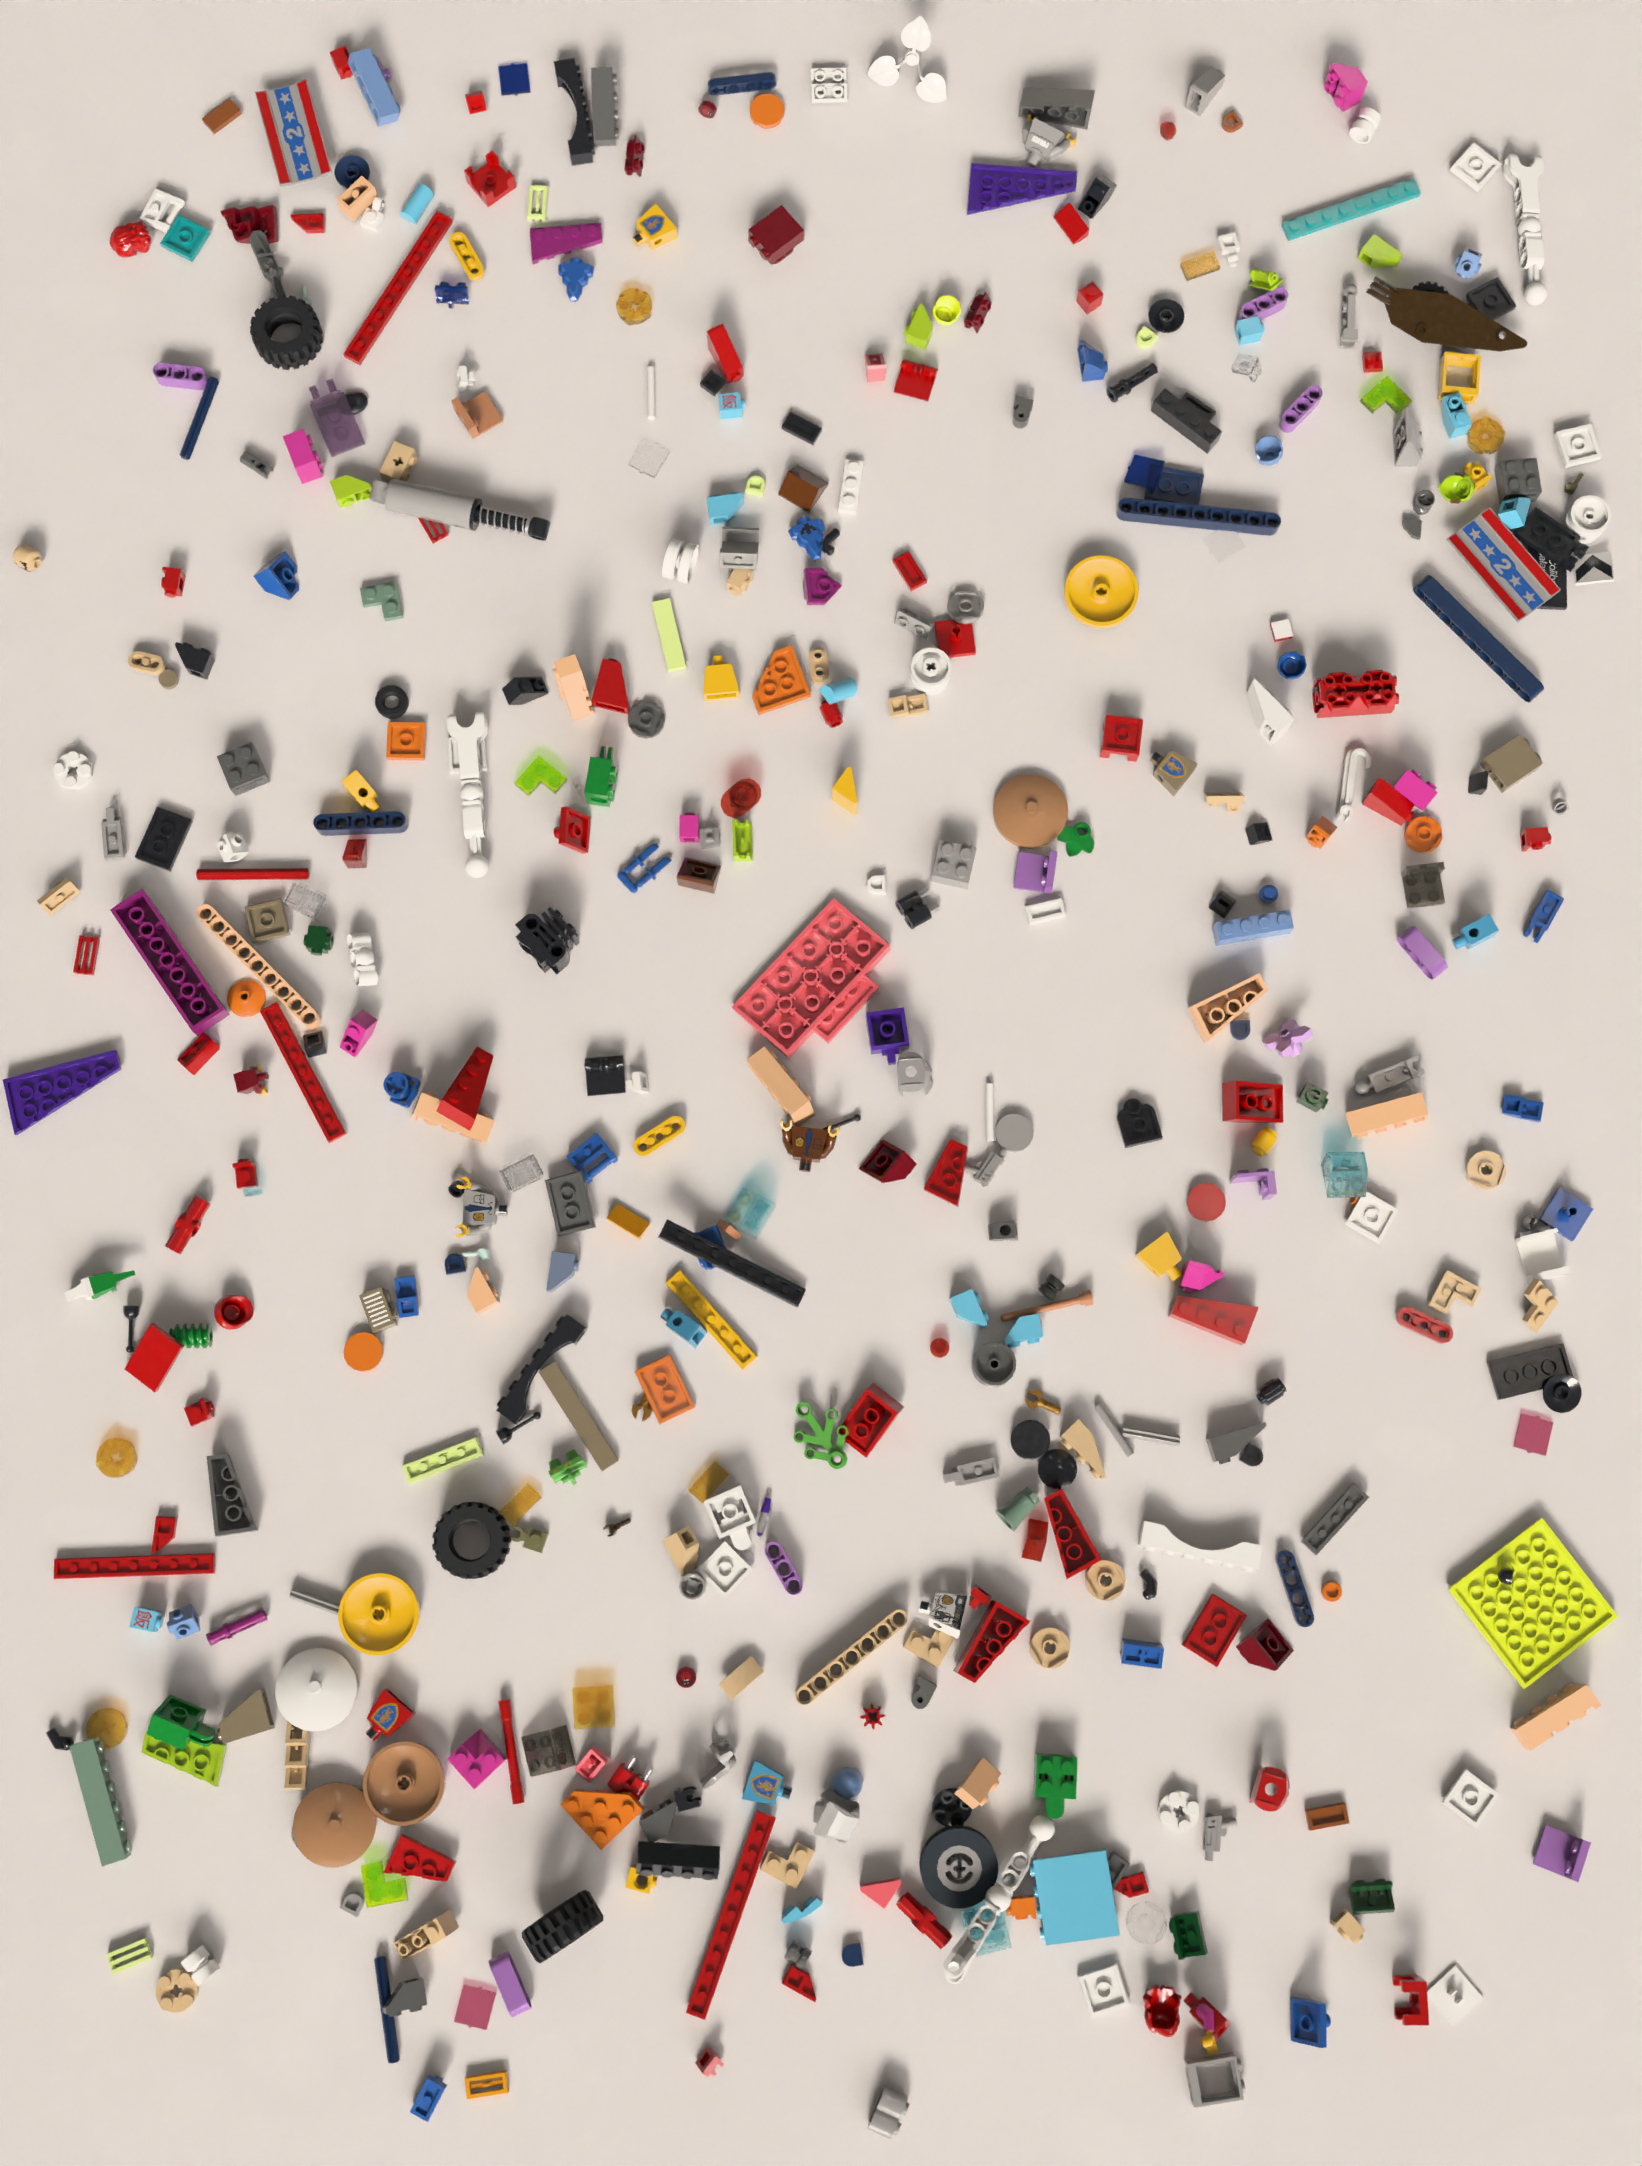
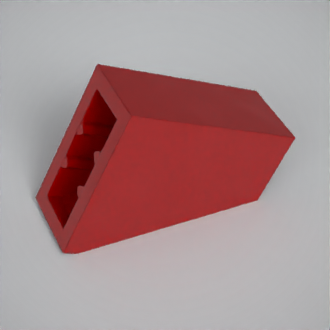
M722 323L707 330L708 350L727 384L739 381L744 377L743 366L725 326Z
M612 658L608 660L602 659L591 699L592 705L629 715L630 710L621 663Z
M1380 777L1376 780L1362 805L1400 826L1405 821L1409 822L1414 814L1411 811L1414 804Z

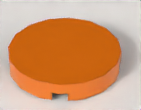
M761 94L755 97L749 107L750 118L753 123L764 129L778 126L785 115L783 102L776 95Z
M1429 816L1415 817L1408 823L1404 832L1406 844L1410 849L1418 853L1432 852L1439 846L1443 837L1440 824Z
M367 1332L351 1336L343 1350L344 1359L347 1364L354 1370L361 1372L376 1368L384 1354L381 1341L373 1334Z

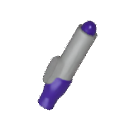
M766 1497L761 1508L756 1531L759 1537L764 1534L767 1520H770L772 1512L770 1508L771 1499Z

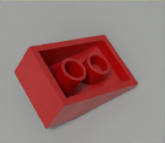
M1247 1081L1222 1083V1121L1236 1123H1283V1085Z
M872 1383L841 1424L849 1428V1434L846 1436L845 1442L867 1458L901 1413L904 1406L876 1384ZM841 1427L840 1434L845 1435L846 1429Z

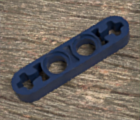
M772 72L714 78L708 81V92L711 95H725L769 90L777 85L776 76Z
M1280 1551L1277 1553L1275 1561L1295 1622L1301 1627H1309L1314 1622V1614L1295 1557L1290 1551ZM1282 1554L1290 1557L1287 1564L1288 1567L1293 1566L1294 1570L1283 1572V1569L1287 1567L1285 1563L1280 1562V1559L1283 1558ZM1289 1573H1293L1297 1577V1581L1293 1585L1288 1584L1286 1581ZM1297 1592L1303 1596L1301 1604H1295L1293 1601V1595ZM1306 1605L1307 1609H1303L1304 1614L1309 1615L1306 1624L1304 1621H1300L1299 1618L1302 1617L1301 1610L1296 1611V1607L1300 1608Z

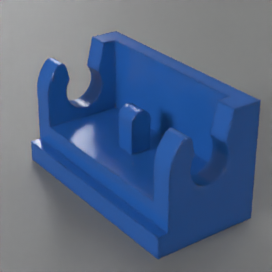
M1122 1638V1653L1120 1652L1122 1664L1162 1669L1164 1648L1161 1643Z

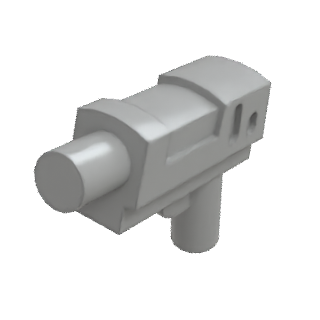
M1001 1148L998 1154L991 1152L984 1164L978 1162L975 1167L965 1165L964 1172L975 1175L973 1180L981 1183L982 1187L988 1186L999 1166L1005 1161L1004 1157L1008 1151Z
M1207 1813L1204 1826L1205 1844H1203L1205 1860L1213 1861V1851L1220 1852L1221 1836L1224 1837L1227 1834V1828L1237 1826L1236 1818L1222 1820V1815Z

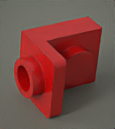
M249 1159L237 1160L238 1163H232V1167L235 1169L238 1189L258 1186L256 1164L249 1161Z
M201 1398L199 1402L184 1408L192 1427L215 1417L213 1414L215 1408L211 1400L208 1401L206 1398Z

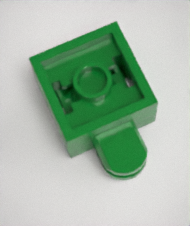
M601 746L599 758L590 757L584 790L587 804L610 807L611 801L614 802L615 790L613 789L614 784H617L618 773L616 772L617 767L614 766L612 760L613 747L608 748L607 759H605L606 746Z
M170 1694L152 1714L146 1734L156 1740H161L175 1748L184 1750L191 1741L203 1747L210 1746L215 1730L202 1724L206 1713L205 1709Z
M1035 1753L1033 1795L1045 1798L1044 1811L1046 1815L1052 1819H1058L1064 1814L1065 1799H1076L1077 1757L1075 1755Z

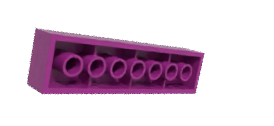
M143 889L110 909L192 1032L199 1036L230 1015L150 896Z

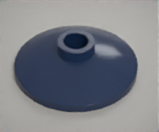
M347 156L336 164L334 175L341 186L349 188L361 176L368 181L370 168L363 158Z

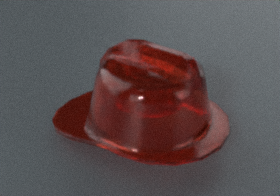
M742 779L736 782L722 796L721 808L723 812L732 818L744 815L760 800L761 788L759 784L752 779Z

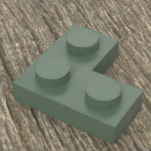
M397 582L360 588L364 608L382 605L385 622L403 618Z

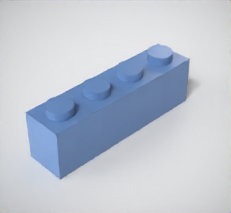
M370 48L350 53L348 65L377 126L396 122L400 114V106L395 102L392 89L387 85L385 75L378 67L376 56L372 54Z
M1285 910L1215 922L1212 930L1215 944L1219 946L1290 934L1294 925L1291 911Z

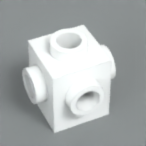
M225 832L216 842L224 862L240 861L249 853L241 832Z

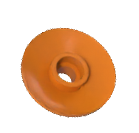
M252 980L237 982L231 987L227 996L229 1008L240 1017H251L258 1014L266 1001L264 989ZM244 994H248L246 1000H242Z

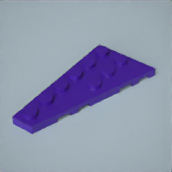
M971 163L967 215L1075 192L1077 171Z
M112 1050L3 1079L14 1134L19 1135L120 1071L121 1064L118 1051Z

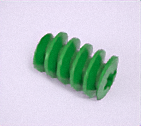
M192 1323L190 1329H188L187 1324H184L182 1329H180L179 1324H176L174 1329L170 1328L169 1334L186 1348H191L192 1346L199 1348L200 1345L202 1348H207L208 1345L209 1347L212 1346L213 1332L210 1323H207L206 1329L203 1328L202 1323L199 1324L198 1329Z

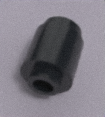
M1279 1378L1271 1379L1257 1389L1258 1394H1256V1397L1262 1405L1265 1403L1269 1406L1284 1396V1392L1287 1390Z

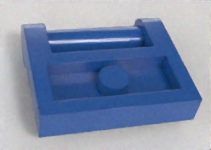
M597 1133L566 1156L577 1171L584 1172L585 1181L588 1184L593 1181V1177L612 1162L618 1161V1158ZM605 1152L608 1157L587 1173L584 1168Z

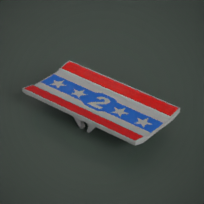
M307 79L273 90L255 92L280 187L291 186L332 174Z
M1490 507L1446 539L1517 622L1524 619L1561 590Z

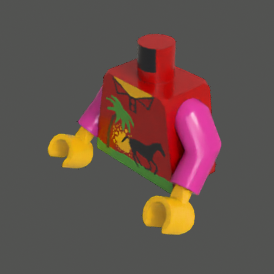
M1191 1992L1183 2002L1191 2009L1189 2013L1193 2019L1204 2029V2032H1207L1206 2036L1201 2037L1207 2054H1215L1218 2051L1216 2041L1230 2026L1229 2022L1204 1997L1199 2000Z

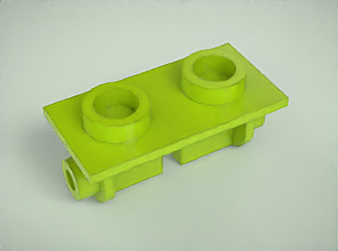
M1252 268L1249 271L1252 281L1248 283V286L1272 291L1284 281L1283 278H1279L1273 271H1262V269Z

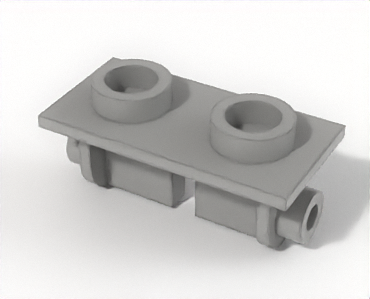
M907 608L898 610L895 624L925 639L928 638L929 632L934 627L931 620L929 621L921 616L917 619V614Z

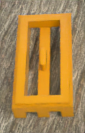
M507 2070L465 2076L467 2099L508 2093ZM502 2077L501 2080L470 2084V2081ZM503 2084V2088L471 2093V2089Z

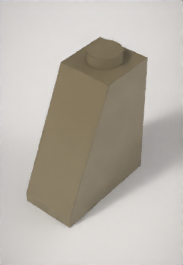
M265 1689L254 1692L218 1724L217 1734L219 1740L223 1741V1744L275 1728Z

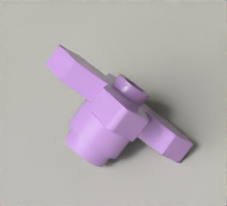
M1289 1018L1281 1025L1279 1033L1269 1034L1262 1042L1266 1048L1270 1050L1276 1049L1277 1053L1282 1057L1288 1055L1295 1057L1302 1052L1301 1042L1308 1040L1313 1036V1033L1309 1027L1305 1025L1299 1027L1297 1021Z

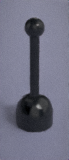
M123 1306V1314L129 1319L128 1346L126 1351L132 1353L134 1351L132 1346L133 1319L139 1315V1306Z
M535 1412L532 1417L512 1429L507 1427L498 1429L496 1433L503 1445L511 1440L514 1431L534 1419H540L541 1413Z

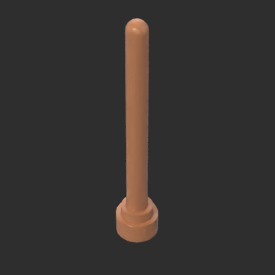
M1089 1289L1082 1291L1077 1297L1002 1314L1000 1319L1006 1322L1022 1316L1048 1312L1077 1304L1090 1306L1093 1305V1298Z

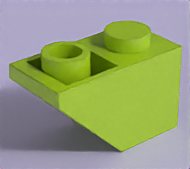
M1374 234L1361 249L1358 259L1372 269L1396 267L1403 254L1397 248L1386 243L1383 238Z
M920 303L917 310L914 309L912 312L911 324H907L905 328V343L926 350L932 337L933 325L924 305Z
M344 475L329 481L340 508L349 507L357 501L367 500L370 497L372 487L369 483Z

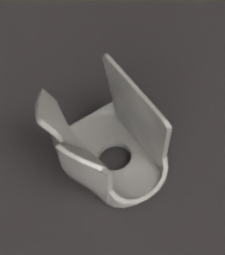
M907 1052L902 1054L897 1062L900 1095L903 1096V1091L916 1092L920 1090L927 1095L933 1085V1081L930 1079L931 1067L918 1053ZM910 1066L917 1070L914 1077H909L905 1073L906 1069Z
M832 1789L825 1790L821 1794L825 1801L824 1805L817 1804L815 1806L814 1822L817 1825L814 1829V1834L836 1839L840 1844H846L860 1817L859 1803L846 1800Z

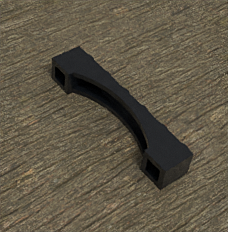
M575 58L554 61L558 88L562 87L568 93L577 112L575 131L571 140H568L572 166L593 163L592 155H595L594 144L589 142V139H592L591 128H587L586 125L590 123L588 112H584V108H587L585 96L581 97V92H584L583 83L578 80V77L581 76L580 66L576 65Z
M568 1314L565 1317L561 1316L559 1318L555 1331L553 1333L549 1332L544 1339V1346L534 1352L532 1356L534 1358L530 1365L526 1364L520 1372L522 1376L518 1381L514 1380L508 1388L510 1390L506 1397L503 1396L497 1403L498 1408L496 1411L515 1425L520 1423L529 1410L526 1407L529 1388L541 1366L561 1348L572 1343L577 1345L588 1330Z

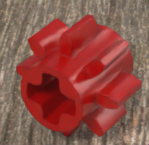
M871 1703L870 1709L867 1710L863 1707L865 1715H861L860 1718L866 1719L864 1726L871 1724L873 1730L877 1723L882 1726L880 1718L885 1717V1714L879 1713L881 1706L875 1709L873 1703ZM876 1711L878 1719L876 1721L873 1719L869 1721L868 1712L874 1713Z

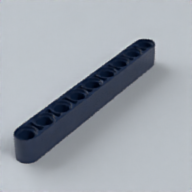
M1134 498L1121 499L1116 511L1117 517L1122 521L1267 536L1276 534L1281 524L1280 516L1271 512ZM1122 508H1128L1129 511H1124ZM1144 509L1147 513H1142L1140 510ZM1163 511L1165 515H1161L1158 512ZM1177 513H1181V514H1183L1184 516H1183V517H1179V516L1177 515ZM1195 515H1200L1202 519L1196 518ZM1213 517L1220 518V521L1213 519ZM1231 519H1237L1238 522L1235 523ZM1253 520L1257 524H1251L1250 521ZM1268 522L1273 523L1275 526H1270Z
M1426 575L1413 587L1416 596L1524 701L1531 702L1544 690L1543 684L1435 578Z

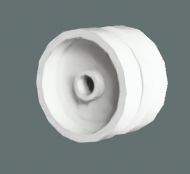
M1592 495L1582 496L1574 502L1565 515L1563 525L1581 537L1580 543H1590L1598 539L1609 524L1611 511L1607 503L1601 498Z
M672 538L665 554L662 577L673 580L677 575L679 582L689 584L695 571L699 545L688 542L684 547L683 540Z
M930 647L916 653L911 661L910 680L912 686L918 692L925 693L926 695L938 694L947 687L951 675V662L946 653L938 648Z

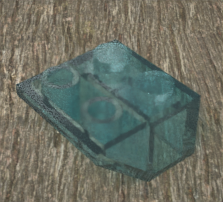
M1326 1152L1321 1168L1327 1198L1366 1197L1368 1167L1365 1153Z
M742 1187L723 1221L757 1240L776 1208V1204L762 1195Z
M981 1907L960 1912L965 1931ZM986 1911L981 1917L985 1921H990L993 1918V1914ZM1003 1911L1000 1916H996L995 1925L975 1957L1012 1948ZM975 1929L972 1930L970 1935L974 1939H979L982 1933L980 1930Z

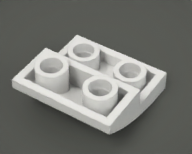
M846 68L811 69L812 103L847 102Z

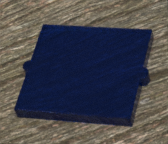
M512 63L511 65L498 66L502 96L514 94L517 96L518 94L531 93L527 63L515 65Z
M1134 455L1131 465L1128 466L1124 482L1155 489L1158 479L1161 478V471L1165 462Z

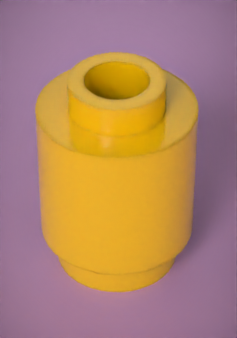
M1264 1127L1263 1130L1259 1131L1251 1144L1252 1152L1260 1157L1263 1155L1267 1156L1277 1141L1276 1137L1278 1134L1274 1130Z

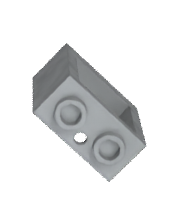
M1233 2052L1184 2060L1191 2103L1194 2108L1244 2100L1243 2093H1246L1244 2080H1240L1239 2071H1242L1240 2058H1236ZM1229 2061L1234 2091L1201 2096L1196 2066Z

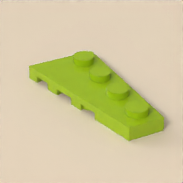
M145 1732L141 1753L218 1787L227 1745L212 1742L210 1746L203 1747L191 1741L184 1750H181L161 1740H156Z

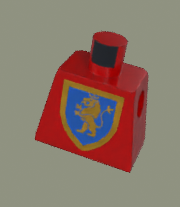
M388 1688L384 1689L367 1716V1720L373 1725L366 1734L374 1741L381 1733L389 1737L416 1713Z

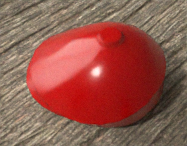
M237 1295L222 1297L214 1308V1316L217 1323L229 1330L238 1329L249 1322L254 1312L251 1301L245 1296Z

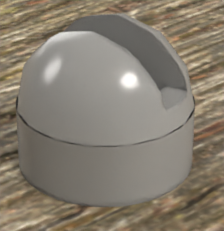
M1558 798L1552 802V810L1555 814L1562 815L1567 812L1569 806L1564 799Z
M1526 1215L1522 1218L1521 1225L1525 1230H1533L1538 1226V1219L1534 1215ZM1531 1219H1533V1223H1532L1531 1227L1528 1226L1529 1223H1530V1221H1531Z

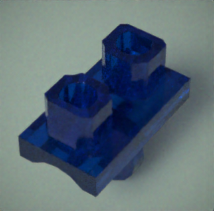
M440 282L439 285H435L437 303L448 304L449 309H453L454 304L469 305L468 287H466L465 282H459L456 286H450L448 282Z

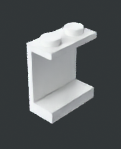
M1543 1227L1538 1229V1233L1534 1234L1531 1231L1520 1233L1519 1238L1515 1239L1528 1284L1534 1278L1544 1281L1571 1273L1569 1265H1563L1554 1233L1558 1232L1557 1228Z

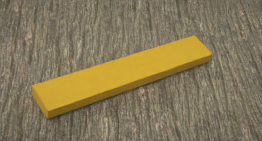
M678 1270L665 1282L742 1370L757 1358L756 1354L681 1270Z

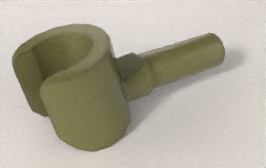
M1579 473L1573 483L1568 481L1564 492L1574 494L1584 474Z

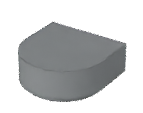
M350 1892L345 1896L339 1908L358 1917L365 1903L364 1897L359 1892Z

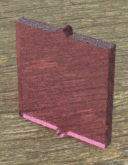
M1521 1413L1513 1447L1526 1450L1527 1453L1533 1452L1546 1456L1554 1422L1540 1419L1539 1416L1533 1417Z
M464 1984L454 2022L468 2025L469 2028L476 2027L487 2030L496 1992L482 1989L481 1986L477 1988Z

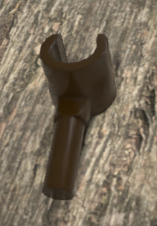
M627 1518L615 1525H606L603 1530L611 1527L613 1532L607 1535V1537L614 1536L618 1529L630 1523L631 1520Z

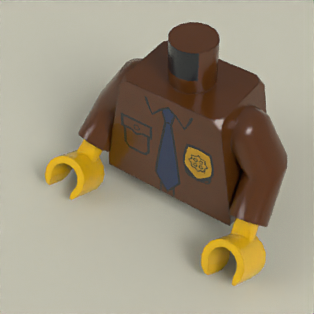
M781 1118V1127L783 1128L782 1142L787 1153L793 1155V1160H800L799 1171L810 1172L812 1162L820 1163L821 1159H825L834 1149L840 1125L835 1131L831 1129L832 1123H830L828 1130L792 1126V1118H790L789 1124H784L783 1118Z

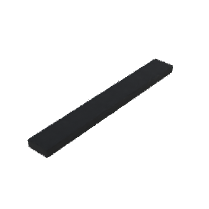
M668 1219L658 1236L659 1239L795 1307L799 1306L806 1291L805 1288Z

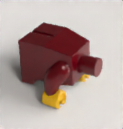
M259 1065L256 1067L251 1066L249 1070L233 1074L237 1092L249 1094L255 1091L260 1096L267 1094L268 1091H266L267 1088L264 1086V1080L269 1078L268 1072L260 1070L262 1067Z

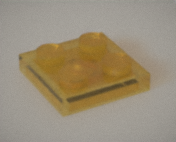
M613 1685L572 1688L574 1729L615 1727Z

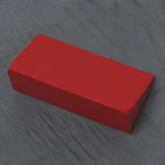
M1071 203L1065 205L1054 216V219L1073 245L1088 237L1089 228Z
M203 1032L177 1061L191 1074L195 1075L220 1047Z

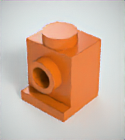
M1033 1895L1011 1897L1010 1906L1006 1909L1007 1916L1015 1917L1016 1920L1027 1919L1028 1915H1031L1032 1919H1037L1035 1897Z

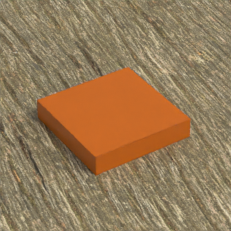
M388 722L387 760H425L426 723Z

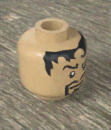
M23 544L16 547L13 552L14 563L23 570L31 572L40 567L41 553L32 546Z

